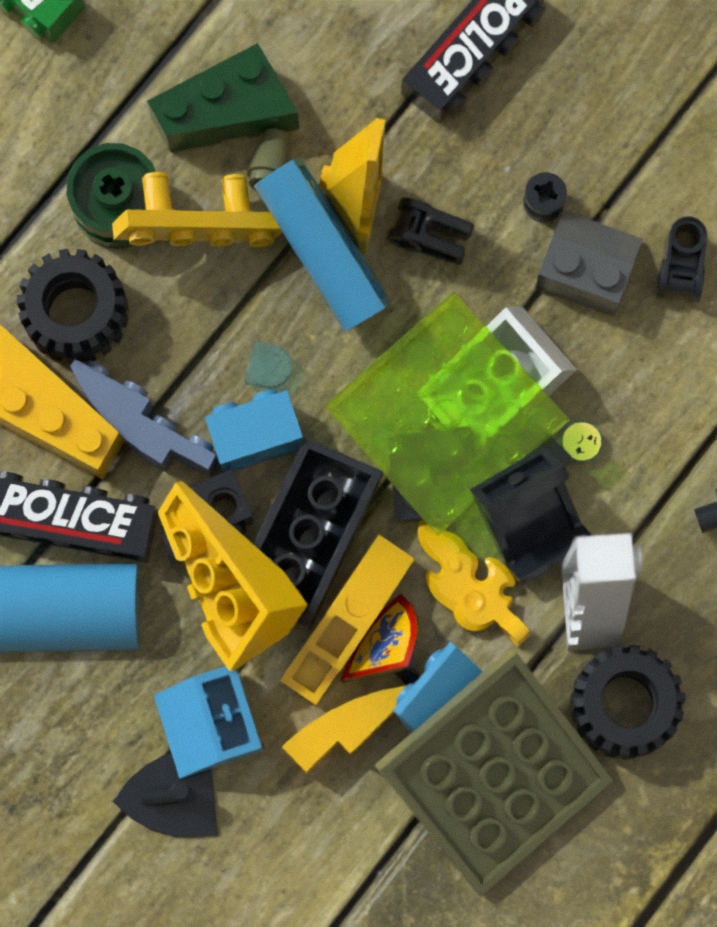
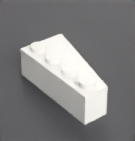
M631 534L576 537L561 564V578L568 651L620 646L636 575L642 572L640 546H632Z

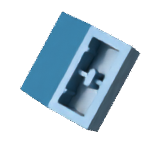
M449 642L443 650H437L428 659L425 665V672L415 684L407 685L401 691L396 700L397 706L393 711L411 734L483 671L460 649Z
M226 666L191 677L154 695L180 779L264 752L238 670L229 671Z

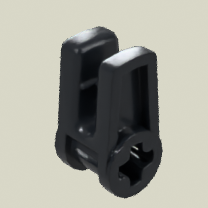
M407 197L401 198L397 206L400 213L395 227L391 228L387 234V240L399 248L420 252L460 265L465 257V248L455 244L454 240L450 242L431 235L428 230L446 234L447 237L452 236L461 240H468L473 234L474 223L435 209L420 200ZM413 219V227L411 230H408L410 220Z

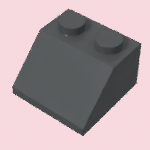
M564 210L540 269L535 288L614 317L637 257L642 238Z

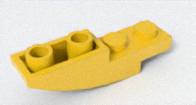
M379 534L280 681L317 705L415 558Z

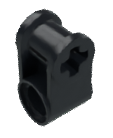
M692 216L677 219L671 226L665 239L663 259L660 264L656 296L664 297L668 293L689 296L694 302L700 301L705 275L704 260L708 235L704 223L698 218ZM679 232L690 233L696 240V246L692 248L682 247L676 240V234Z

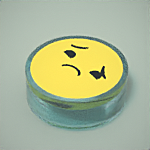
M579 420L572 422L564 429L560 439V446L572 457V463L584 465L593 462L600 455L603 447V436L595 424Z

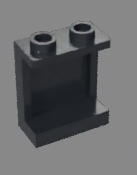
M546 446L539 448L470 489L503 564L520 584H525L541 576L547 570L561 563L576 537L592 536L580 521L564 482L569 477L564 466Z

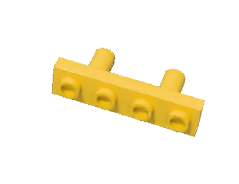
M147 173L142 177L146 210H126L112 223L114 240H129V243L135 246L154 243L155 240L170 241V245L186 246L193 244L195 241H209L211 246L221 247L231 245L235 241L248 242L251 247H263L274 243V239L283 233L270 212H254L250 209L247 176L244 174H231L221 179L225 211H179L172 209L168 173Z

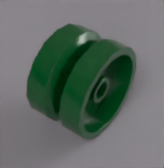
M124 143L101 144L88 149L74 162L67 176L66 196L77 225L96 244L106 248L123 249L134 246L129 243V240H114L112 223L126 210H146L142 177L147 173L156 171L153 163L140 150Z

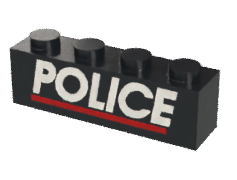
M472 0L404 76L401 83V95L438 124L447 115L454 117L466 103L467 97L465 94L474 84L480 87L489 78L494 69L491 65L501 54L506 57L516 47L520 40L518 36L520 31L526 25L533 27L540 20L546 10L544 0Z
M0 471V536L144 563L149 562L158 518L156 507L149 505L150 499L132 494H125L124 500L107 497V491L87 486L82 487L81 492L65 490L66 484L50 479H40L39 485L23 482L22 475Z

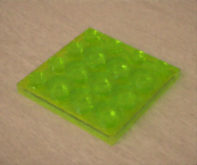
M454 291L325 405L328 411L376 466L383 471V474L438 536L476 503L471 494V488L533 453L569 421L568 417Z

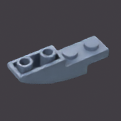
M76 359L71 365L72 371L88 402L99 415L120 433L123 443L128 448L164 472L167 470L172 459L175 458L211 478L219 463L217 455L212 452L214 449L212 444L195 435L187 439L175 432L177 427L161 416L154 415L152 420L148 417L153 407L150 399L146 398L148 392L141 386L129 380H126L123 385L109 378L111 372L94 361L89 360L86 365Z

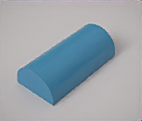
M302 157L292 159L254 185L344 331L353 328L386 308L390 303V299Z
M139 563L0 565V653L140 650Z

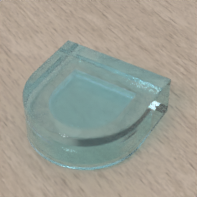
M254 341L245 384L265 389H275L284 385L290 378L292 371L291 359L288 353L277 345Z

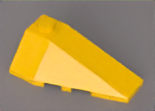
M378 118L334 152L331 166H323L319 184L321 190L325 191L326 198L360 253L363 254L367 252L383 179L385 120Z
M183 481L176 482L160 507L158 514L176 560L184 561L192 581L187 586L192 600L199 599L207 621L201 625L206 638L228 670H237L288 635L308 604L284 571Z

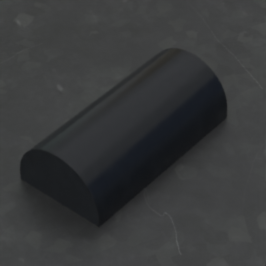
M304 438L253 544L284 571L308 604L293 626L303 631H310L384 476L382 470L307 438Z

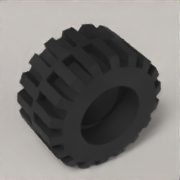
M68 249L59 250L60 257L52 259L49 253L41 257L44 264L40 268L33 263L28 269L31 276L29 280L26 278L21 280L19 287L22 295H17L20 321L37 349L44 355L48 353L52 360L61 363L62 358H65L69 364H72L75 359L79 361V358H86L87 362L89 360L96 361L94 354L102 351L104 355H107L112 351L110 344L113 341L119 343L123 337L121 329L122 327H127L128 316L126 310H129L121 281L110 264L106 266L103 258L96 254L90 258L86 250L77 249L76 255H70ZM82 288L89 290L97 296L98 303L93 315L82 324L63 326L52 321L49 316L53 301L66 290Z
M620 645L612 647L609 651H602L587 663L573 684L575 686L570 696V703H572L573 709L571 711L572 721H576L579 728L577 732L581 738L585 737L590 742L589 746L595 751L599 749L605 752V756L611 758L623 757V760L634 759L635 757H643L652 753L673 737L678 730V723L682 721L685 712L682 711V704L685 703V692L680 691L679 685L682 683L679 674L674 676L670 670L673 665L667 659L662 661L656 657L657 652L651 649L648 651L640 650L638 645H630L628 648H622ZM626 677L634 679L641 683L648 691L652 702V710L649 718L642 725L635 728H624L612 722L606 715L602 706V693L608 683L616 678Z

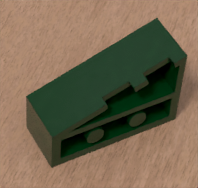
M258 43L147 100L151 119L170 152L220 144L222 140L247 136L248 139L260 137L261 133H264L267 129H286V132L299 130L298 111Z

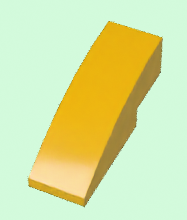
M406 686L381 690L362 696L325 713L282 746L283 751L306 775L337 745L351 757L395 714L393 709L397 706L396 700Z

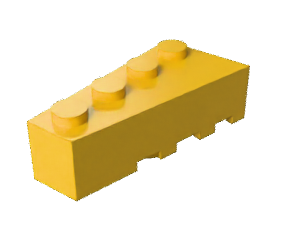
M0 325V425L93 475L104 479L123 445L120 433Z

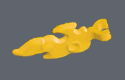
M421 520L418 524L420 545L427 555L441 566L439 573L435 574L432 571H428L425 574L428 588L434 598L452 611L457 623L467 631H482L495 622L508 639L518 648L530 637L529 633L531 631L509 610L513 604V598L505 596L503 590L506 587L512 588L516 584L509 569L499 560L487 557L485 564L489 570L488 577L484 581L477 580L475 573L478 567V559L474 553L468 550L465 542L456 534L434 528L427 520Z

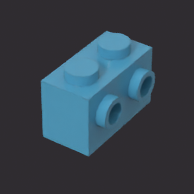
M276 389L266 390L256 394L253 397L254 401L239 406L234 402L226 403L212 410L213 414L205 416L223 473L231 469L237 471L300 449L303 436L287 390L279 393Z

